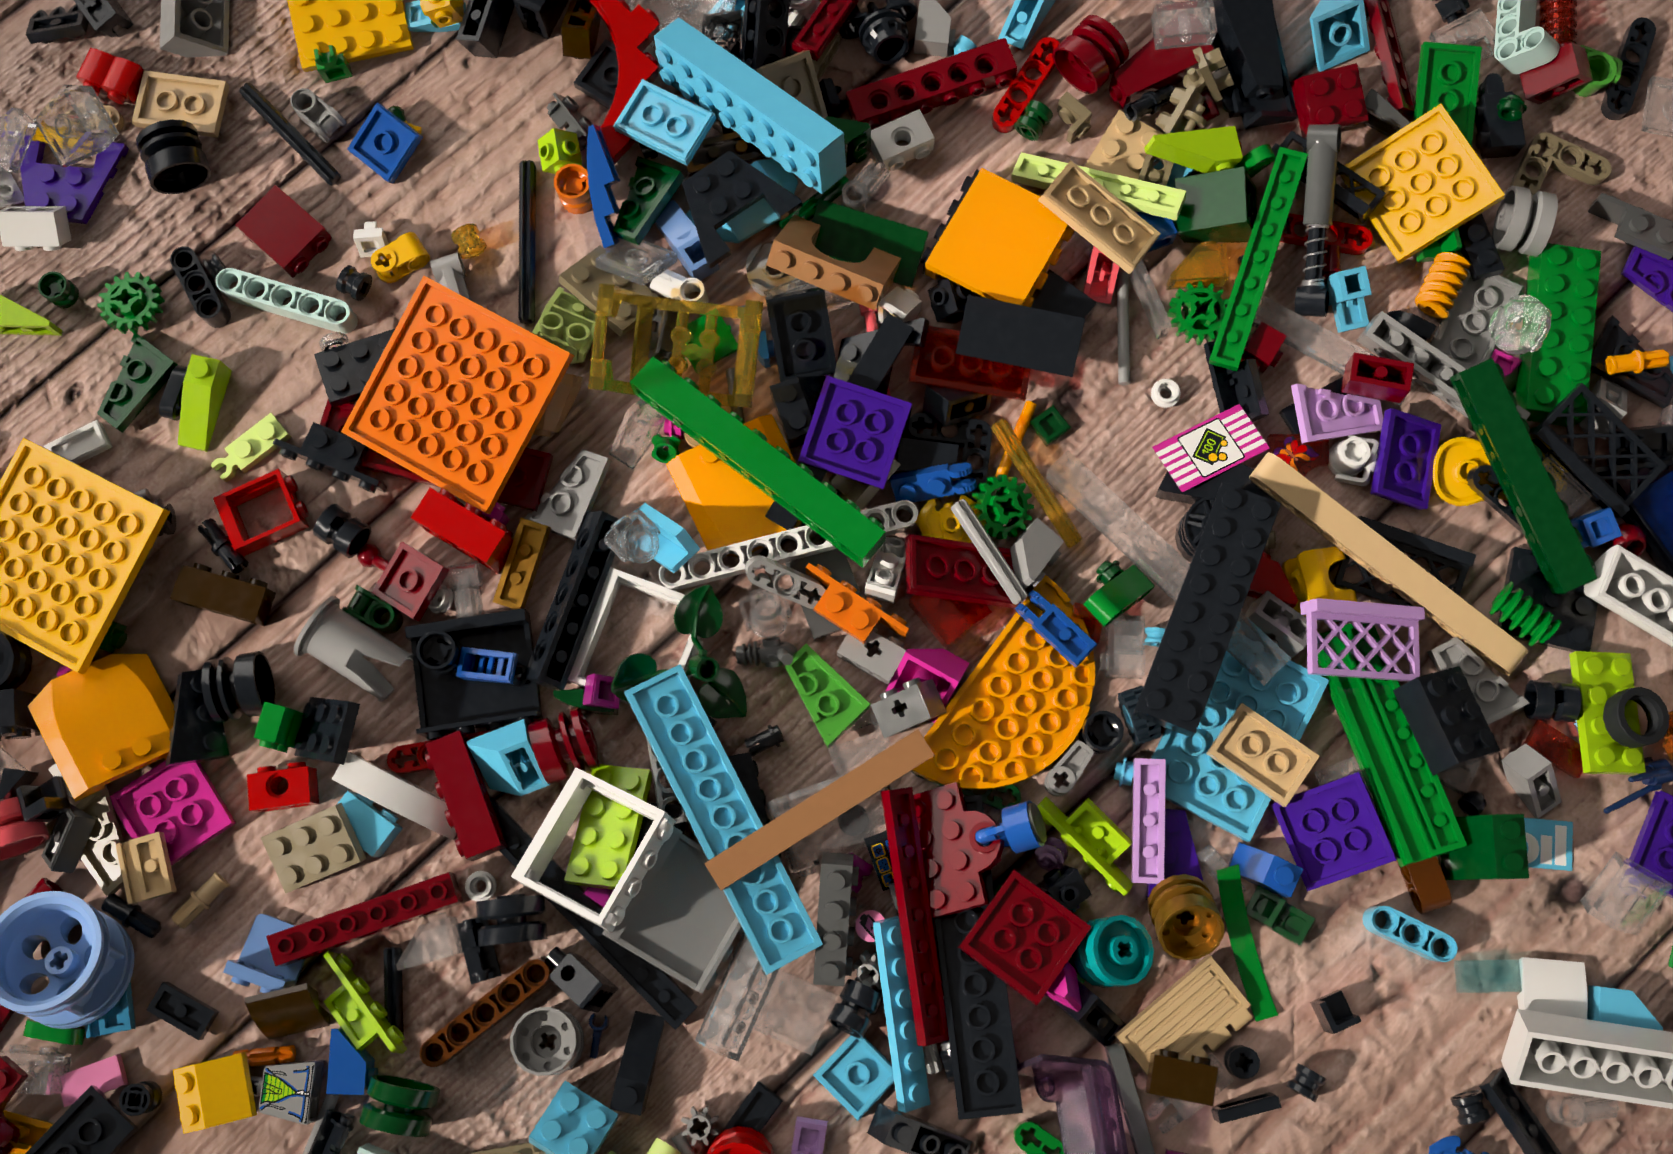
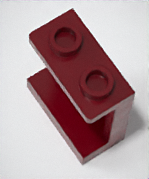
M276 185L235 225L247 239L255 243L292 278L305 271L309 262L318 253L323 252L332 239L331 235L318 221Z

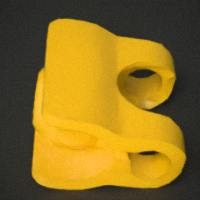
M1336 546L1303 551L1296 558L1283 562L1282 570L1298 598V603L1293 608L1301 614L1300 603L1316 598L1358 602L1354 590L1338 589L1329 579L1328 571L1330 566L1345 559L1344 552Z

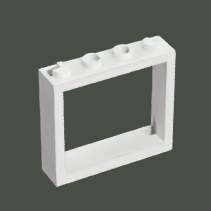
M610 567L568 682L585 688V672L620 585L678 605L685 594ZM691 634L679 661L683 669H687L689 660L699 654L691 640ZM697 636L698 641L703 646V641L700 640L701 637ZM620 699L621 702L629 704V702Z
M575 768L511 877L533 891L612 933L615 927L623 921L628 904L639 893L644 876L655 865L658 852L663 843L671 837L676 821L665 811ZM592 790L653 820L652 825L600 914L539 882Z

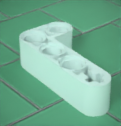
M1498 0L1494 56L1512 74H1521L1547 64L1559 53V43L1542 27H1535L1537 0Z

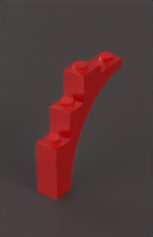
M589 0L608 27L617 54L619 67L618 84L613 103L603 124L600 126L615 165L636 141L615 131L613 125L641 80L644 79L653 83L658 77V62L650 53H643V51L654 40V35L660 32L659 18L652 10L648 8L645 10L639 4L630 12L631 9L624 0Z

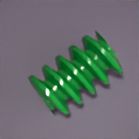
M1508 583L1493 600L1489 613L1493 615L1501 611L1502 614L1499 619L1501 623L1511 619L1512 622L1509 626L1511 631L1520 626L1522 629L1518 636L1522 639L1530 634L1531 639L1528 643L1530 647L1538 642L1544 643L1558 630L1562 621L1558 619L1551 622L1553 619L1551 612L1542 614L1543 606L1541 604L1532 606L1533 598L1531 596L1522 598L1524 591L1521 588L1512 591L1514 583Z

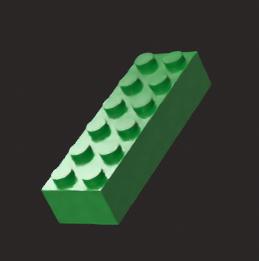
M1547 243L1540 255L1537 257L1529 256L1519 357L1522 362L1518 367L1515 397L1517 404L1531 413L1526 421L1541 423L1577 384L1583 383L1589 389L1601 251ZM1581 394L1573 400L1574 413H1587V400ZM1557 417L1551 424L1567 427V417ZM1574 417V426L1586 417Z

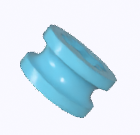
M1144 628V633L1147 634V637L1143 639V644L1159 647L1165 628Z

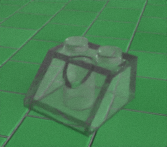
M63 85L34 119L61 167H68L105 151L120 134L92 86Z
M1615 852L1581 899V903L1589 915L1613 929L1638 935L1672 889L1673 884L1620 853Z

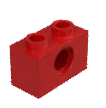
M306 762L287 764V769L276 770V766L257 768V773L247 774L249 811L260 813L320 804L317 768L306 766ZM286 779L288 781V789L285 793L280 794L278 785L281 780Z

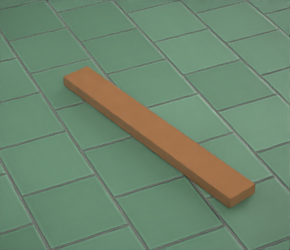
M917 729L704 864L722 891L935 755Z

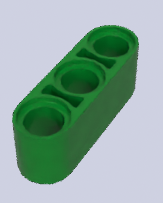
M1133 564L1098 589L1083 605L1106 627L1141 601L1155 585Z

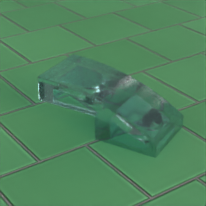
M1518 959L1454 961L1457 993L1522 992Z

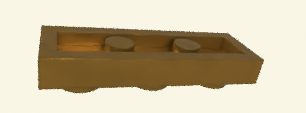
M520 518L493 599L494 603L512 609H525L551 527Z

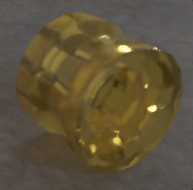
M476 224L463 225L451 234V239L454 244L459 246L458 253L463 259L476 257L484 252L487 247L484 239L478 236L480 231Z

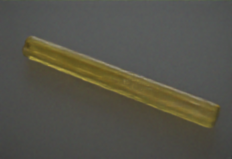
M1001 419L994 423L991 427L992 431L1067 547H1073L1081 542L1082 536L1007 420Z

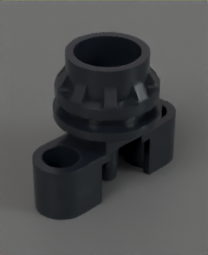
M885 0L887 5L883 8H878L874 2H869L867 4L868 12L861 13L858 5H856L838 30L840 36L848 40L859 37L866 52L881 64H892L902 59L909 49V31L906 22L910 21L917 12L914 1Z

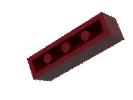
M459 730L425 744L428 751L425 754V760L429 769L435 771L438 779L435 782V788L440 799H445L448 808L445 811L446 820L451 828L455 827L458 839H455L456 848L461 857L465 856L467 860L475 861L508 846L481 771L466 744V741L469 740L468 735Z

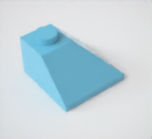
M1320 0L1310 16L1317 70L1322 72L1370 51L1364 0Z

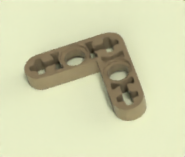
M1539 133L1529 143L1509 188L1512 185L1519 187L1527 185L1533 196L1540 190L1549 167L1588 185L1595 186L1608 178L1612 167L1610 162L1603 156L1551 133ZM1540 143H1544L1546 151L1540 157H1536L1541 148ZM1570 153L1574 155L1576 164L1568 165L1565 163L1562 157L1563 154ZM1584 161H1586V163L1583 165L1584 168L1580 169L1579 167L1583 164ZM1527 165L1535 166L1539 171V176L1530 177L1526 173L1525 167ZM1594 166L1598 168L1599 175L1593 174Z

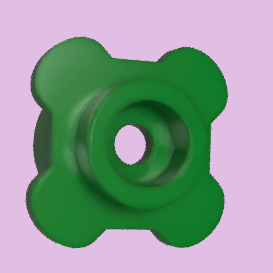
M656 434L652 437L651 441L654 444L652 457L662 463H668L680 454L678 446L681 440L678 436L663 437L660 434Z

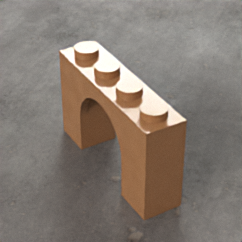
M794 215L774 239L766 266L875 310L890 288L901 258L875 247L867 259L862 262H844L831 258L815 247L821 225Z

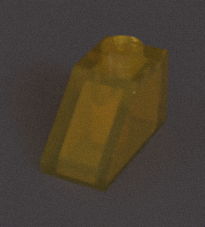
M1205 241L1197 245L1172 272L1166 283V290L1185 289L1187 283H1191L1196 288L1199 281H1202L1203 288L1208 287L1211 283L1214 284V287L1224 286L1229 278L1226 243L1217 244L1216 241Z

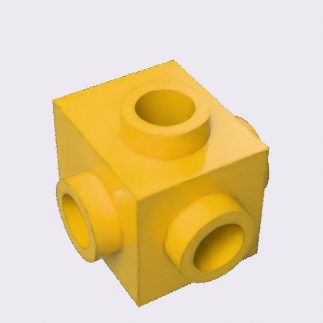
M420 0L424 15L428 16L439 28L462 22L464 0Z

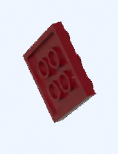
M1013 870L958 948L1037 1006L1091 926L1017 871Z

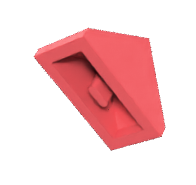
M1093 246L1088 260L1083 293L1096 302L1111 304L1119 266L1095 246Z

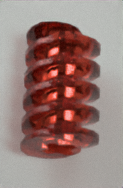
M1539 0L1540 27L1549 33L1559 45L1566 42L1577 44L1573 41L1578 36L1577 30H1575L1577 27V20L1575 19L1577 17V10L1575 9L1577 0Z

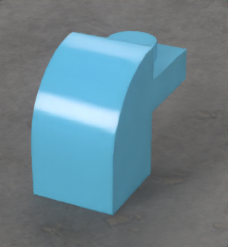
M1366 265L1331 274L1328 277L1326 287L1329 288V306L1332 305L1338 333L1366 327L1369 324L1364 297L1372 294Z

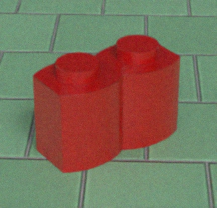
M90 48L76 78L83 84L82 88L93 95L99 96L102 93L118 104L123 105L124 102L135 104L144 69L139 64Z

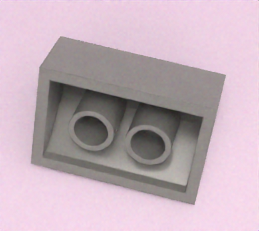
M161 0L160 49L187 58L226 56L229 49L230 0Z

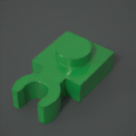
M329 45L330 51L327 53H321L318 49H314L317 71L325 83L353 77L351 67L343 53L337 55L336 48L333 45Z

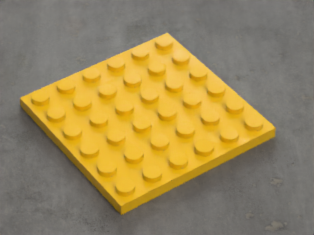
M23 438L0 480V631L77 673L85 674L170 511Z

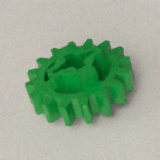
M125 272L124 279L122 280L114 276L115 283L113 285L105 284V287L108 289L107 293H99V296L104 300V302L97 304V307L103 311L100 316L112 329H118L122 334H126L128 329L137 334L138 327L141 326L148 330L147 323L149 321L157 323L158 320L154 315L164 311L158 305L165 302V299L160 295L162 290L149 276L144 277L140 272H137L134 277L129 272ZM138 288L146 290V293H144L142 290H138ZM119 313L124 318L118 317L116 314Z
M1202 281L1198 282L1196 288L1191 283H1187L1185 291L1179 288L1175 294L1176 298H1172L1169 303L1172 308L1169 309L1167 316L1174 318L1169 326L1170 328L1178 327L1176 336L1179 337L1185 334L1186 343H1189L1194 338L1197 345H1201L1204 338L1207 342H1213L1215 336L1218 335L1229 299L1222 300L1221 296L1224 291L1221 289L1214 292L1213 283L1208 288H1203ZM1181 307H1183L1182 311L1185 313V319L1182 317ZM1214 307L1217 309L1218 316L1214 313ZM1205 308H1207V309L1205 310L1204 314L1202 313V314H1200V315H1197L1195 318H1193V316L1195 315V313H1198V312H1200V311H1203Z
M997 475V478L995 476L987 477V484H978L981 492L972 493V497L977 502L970 505V507L976 510L977 514L975 515L990 537H996V535L997 539H1006L1007 535L1008 537H1016L1017 530L1026 529L1023 522L1024 520H1032L1027 511L1033 509L1034 505L1027 502L1032 497V493L1023 492L1026 488L1025 483L1017 484V477L1007 478V475ZM997 489L996 494L991 495V493Z

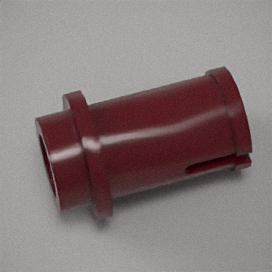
M1328 245V252L1324 254V263L1327 264L1323 268V276L1326 278L1324 279L1325 284H1327L1328 277L1331 274L1343 271L1340 265L1341 247L1338 245Z

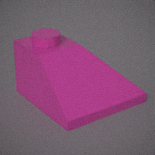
M944 648L907 649L886 691L894 688L897 689V692L904 690L903 683L918 677L921 682L933 679L944 707H946L970 663ZM935 717L929 721L935 723L938 717Z

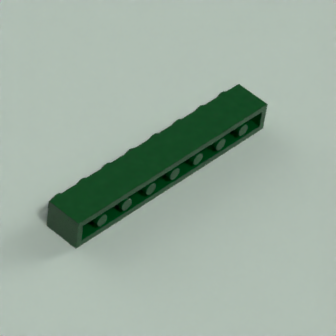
M1490 358L1449 377L1552 594H1563L1597 579L1595 563L1584 551L1581 544L1583 542L1579 530L1573 527L1568 517V506L1559 498L1555 490L1556 482L1554 477L1546 471L1542 463L1543 454L1537 445L1533 444L1530 438V427L1527 421L1519 415L1516 408L1517 400L1514 394L1507 389L1503 381L1504 373L1502 368L1494 362L1493 358Z

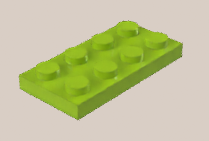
M1586 651L1570 653L1572 683H1576L1581 692V710L1577 719L1583 773L1637 775L1646 772L1643 748H1629L1620 745L1612 739L1606 730L1603 720V711L1607 700L1617 692L1635 688L1630 653ZM1629 700L1625 705L1624 715L1626 722L1635 733L1641 735L1637 703Z
M599 764L598 768L592 769V776L647 802L653 778L650 769ZM592 790L582 807L564 881L572 885L614 890L634 856L643 815Z

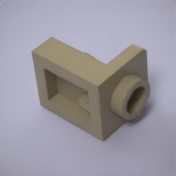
M1066 92L1059 99L1057 112L1063 122L1068 125L1072 124L1066 139L1071 144L1077 137L1082 139L1090 130L1092 112L1069 92Z

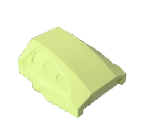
M558 287L545 305L532 333L573 354L574 358L570 364L585 361L586 354L605 323L574 295Z

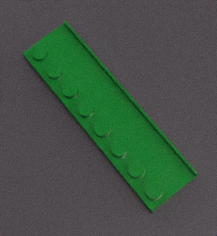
M1351 623L1346 624L1341 629L1350 641L1358 634V631ZM1374 625L1368 632L1378 643L1380 637ZM1331 631L1319 634L1324 639ZM1336 635L1328 643L1337 655L1345 648V645ZM1363 637L1355 645L1364 657L1372 650ZM1322 649L1318 654V667L1326 668L1332 660ZM1351 652L1342 659L1350 670H1353L1359 664ZM1377 654L1369 661L1377 672H1380L1386 665ZM1322 675V677L1329 680L1327 689L1397 856L1399 866L1404 867L1465 848L1467 843L1438 775H1432L1393 690L1400 687L1399 682L1395 680Z

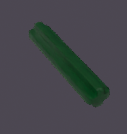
M843 176L823 194L820 192L815 193L803 203L801 208L780 221L781 230L794 215L806 220L813 218L818 200L833 202L850 188L851 182L849 179Z

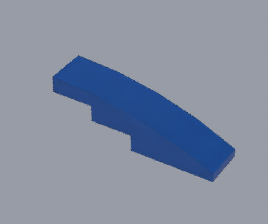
M593 124L588 126L587 137L589 192L595 222L603 247L612 248L620 245V241L613 232L614 225L610 217L619 214L620 210L611 185L621 181L601 128Z

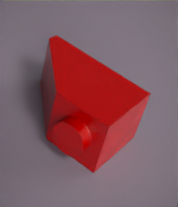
M1263 552L1247 596L1258 599L1266 591H1269L1294 608L1297 606L1298 598L1279 562L1271 560V556Z

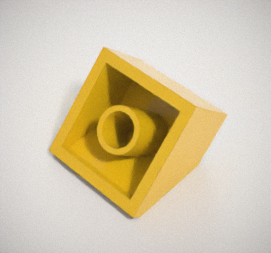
M246 1052L173 1070L183 1134L257 1115Z

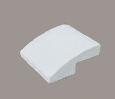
M1521 957L1517 961L1521 992L1517 995L1519 1009L1587 1019L1588 1000L1584 962Z

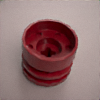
M1088 15L1073 30L1072 35L1066 37L1053 50L1052 57L1056 68L1068 83L1083 93L1093 94L1109 79L1110 74L1114 73L1120 65L1125 63L1129 57V49L1123 36L1111 23L1097 15Z
M579 707L570 709L572 723H570L564 712L559 713L558 721L560 728L556 729L549 718L528 724L529 738L535 758L543 777L549 785L569 778L568 763L572 762L575 768L585 772L583 760L585 758L590 769L599 767L597 741L590 723L585 719Z

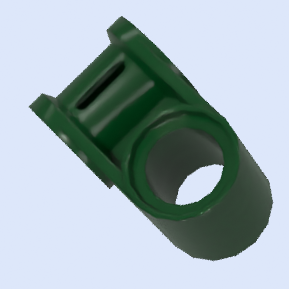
M359 585L355 586L356 592L347 607L343 606L342 608L343 611L364 624L367 623L387 634L397 632L403 623L401 612ZM390 612L391 617L389 621L381 625L382 615Z

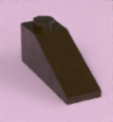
M571 0L561 25L563 56L575 59H591L597 44L601 16L589 0Z

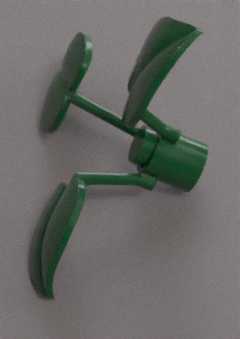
M703 585L688 592L680 600L674 613V624L677 631L681 634H691V640L699 651L698 655L693 656L689 660L687 669L683 670L686 676L690 675L695 679L707 682L700 687L698 699L708 716L719 719L743 718L747 714V702L740 678L734 671L728 668H719L718 662L714 658L707 656V650L703 649L697 639V636L701 638L712 637L719 631L723 622L722 608L712 586ZM642 653L632 654L626 657L619 665L611 685V691L619 699L628 702L624 694L626 690L669 669L657 671L656 662L652 657Z

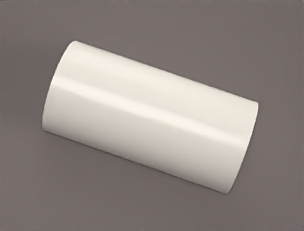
M1620 545L1611 547L1595 562L1597 579L1584 584L1585 595L1673 648V577Z

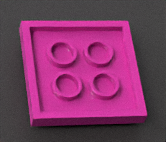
M165 760L110 796L113 808L131 839L156 832H164L171 866L236 824L200 762L166 767Z

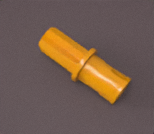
M1663 349L1646 352L1633 350L1630 354L1607 356L1608 358L1605 360V368L1609 375L1630 371L1641 373L1643 369L1667 366L1669 364V353Z

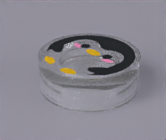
M334 332L325 335L320 340L319 345L321 351H325L350 342L346 334Z

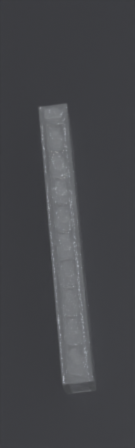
M1067 450L1047 470L1046 481L1176 602L1190 563ZM1240 613L1227 651L1265 686L1288 663L1291 657L1245 614Z

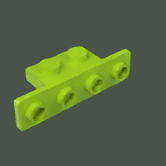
M1045 797L1037 805L1043 821L1049 826L1053 825L1061 833L1062 840L1069 847H1075L1083 855L1084 862L1091 869H1097L1105 877V882L1113 891L1120 892L1123 896H1126L1130 892L1133 883L1113 861L1132 844V840L1089 798L1067 817L1048 797Z
M326 952L323 956L342 982V985L323 1002L356 1050L362 1051L380 1036L392 1053L403 1054L408 1049L403 1043L405 1040L404 1035L396 1026L390 1025L385 1018L387 1016L385 1008L378 1001H373L368 994L370 991L368 984L361 977H356L351 970L353 967L351 960L343 953Z

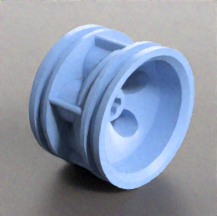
M46 891L30 895L19 900L0 915V1005L19 1014L26 1015L45 1026L57 1029H71L87 1025L99 1019L110 1011L123 996L133 974L134 949L127 931L113 918L96 910L81 898L61 891ZM81 924V939L76 944H70L68 941L70 930L74 926ZM48 940L51 951L47 954L46 958L34 960L33 953L42 941ZM42 976H47L49 978L48 986L39 993L31 994V987L34 981Z

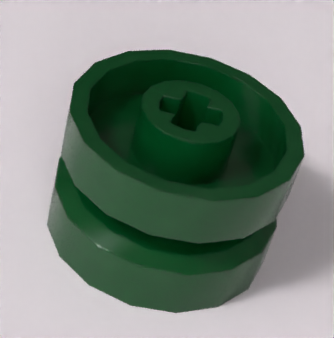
M372 1075L367 1093L372 1099L377 1101L363 1105L359 1122L368 1128L390 1134L409 1137L428 1136L433 1118L423 1110L431 1109L437 1105L440 1089L431 1084L409 1078Z

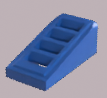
M461 647L456 676L464 680L513 684L519 654ZM476 658H479L477 672H474ZM486 658H489L485 674L483 673ZM495 659H498L496 674L493 675ZM504 660H508L506 674L501 676Z

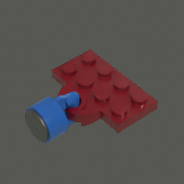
M958 782L914 794L932 920L989 904L982 873L993 869L1002 860L1001 855L1005 847L1011 846L1012 850L1018 854L1042 847L1046 842V829L1042 815L1037 805L1030 800L1003 808L1002 823L998 824L992 816L978 811H967L962 788Z

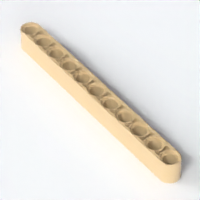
M1267 452L1249 476L1250 480L1259 488L1280 502L1281 505L1411 605L1424 607L1425 615L1454 638L1458 637L1477 656L1506 676H1511L1529 652L1520 642L1278 456Z

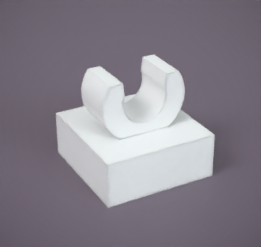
M377 221L365 222L364 229L354 230L353 239L361 258L371 257L376 250L389 244L383 228H377Z

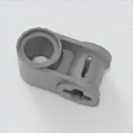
M301 88L292 94L290 102L297 115L325 143L330 141L329 137L340 126L347 124L345 119L333 107L327 105L311 90ZM312 103L309 108L302 109L305 104Z

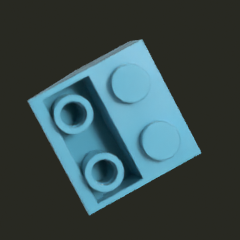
M524 719L466 741L490 789L523 796L549 786L535 758L529 738L528 726Z

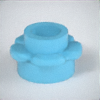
M1124 757L1123 763H1116L1114 780L1119 781L1120 787L1122 784L1127 786L1132 784L1133 762L1127 761V757Z

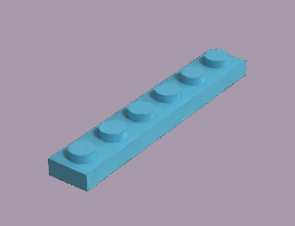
M899 916L873 922L897 1106L898 1111L907 1113L930 1105L923 1046H918L900 920Z

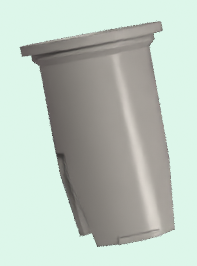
M331 596L325 600L312 614L301 630L293 649L294 654L297 656L304 654L312 655L378 698L380 702L387 699L394 691V688L371 662L363 658L364 655L399 667L406 660L412 661L414 655L340 609V599L336 596Z

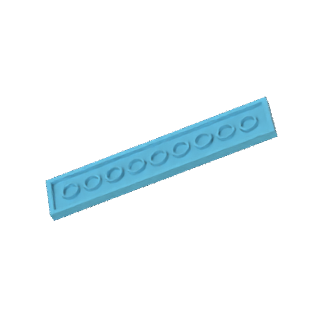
M681 664L624 692L708 861L763 827ZM778 855L723 889L766 975L823 945Z

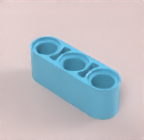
M1371 906L1363 913V925L1368 931L1427 960L1449 962L1457 954L1458 947L1453 937L1392 907ZM1380 911L1386 916V924L1382 928L1378 927L1375 922V917ZM1409 925L1415 932V937L1411 942L1407 941L1404 936L1405 928ZM1438 939L1443 943L1444 947L1442 954L1439 956L1436 955L1433 949V945Z

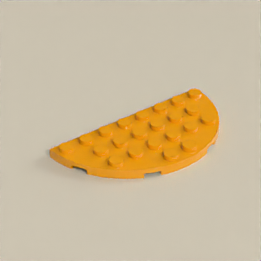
M1045 575L1033 590L1038 592L1051 605L1055 604L1089 636L1083 619H1080L1068 595ZM1029 597L1023 602V605L1027 606L1038 618L1044 613V611L1040 610L1030 601ZM1016 612L946 706L947 713L940 715L924 736L925 741L935 756L911 771L941 785L958 782L962 789L969 790L1005 787L1039 773L1065 752L1076 738L1088 715L1093 687L1095 686L1093 650L1075 668L1031 627V624L1027 623Z

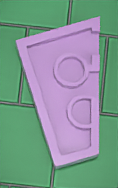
M1302 384L1291 385L1302 444L1376 432L1382 429L1383 412L1380 400L1351 394L1333 393L1331 390L1308 388Z

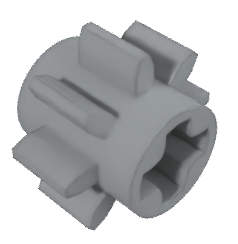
M865 950L860 955V960H857L852 966L857 970L855 981H859L868 987L876 985L880 990L881 980L877 951L870 955Z
M695 1106L691 1107L692 1118L682 1117L681 1119L683 1123L687 1124V1129L681 1135L687 1136L689 1134L693 1138L691 1146H694L698 1140H703L707 1146L710 1143L709 1133L713 1135H718L719 1130L713 1127V1123L718 1120L719 1116L711 1117L708 1114L709 1106H706L703 1112H698ZM696 1118L700 1122L706 1121L708 1124L703 1134L700 1129H693Z

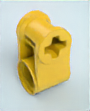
M408 232L399 236L395 241L376 250L371 256L372 267L377 271L381 281L385 283L397 282L409 273L421 269L430 261L429 253L414 232Z

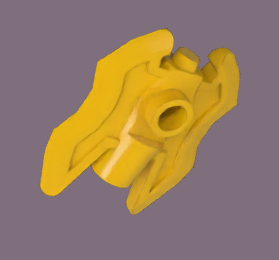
M965 495L960 496L959 500L965 499L969 506L972 504H976V502L970 499L969 497ZM930 499L921 508L916 524L922 532V536L973 543L952 512L951 507L953 503H945L940 511H936L935 499Z

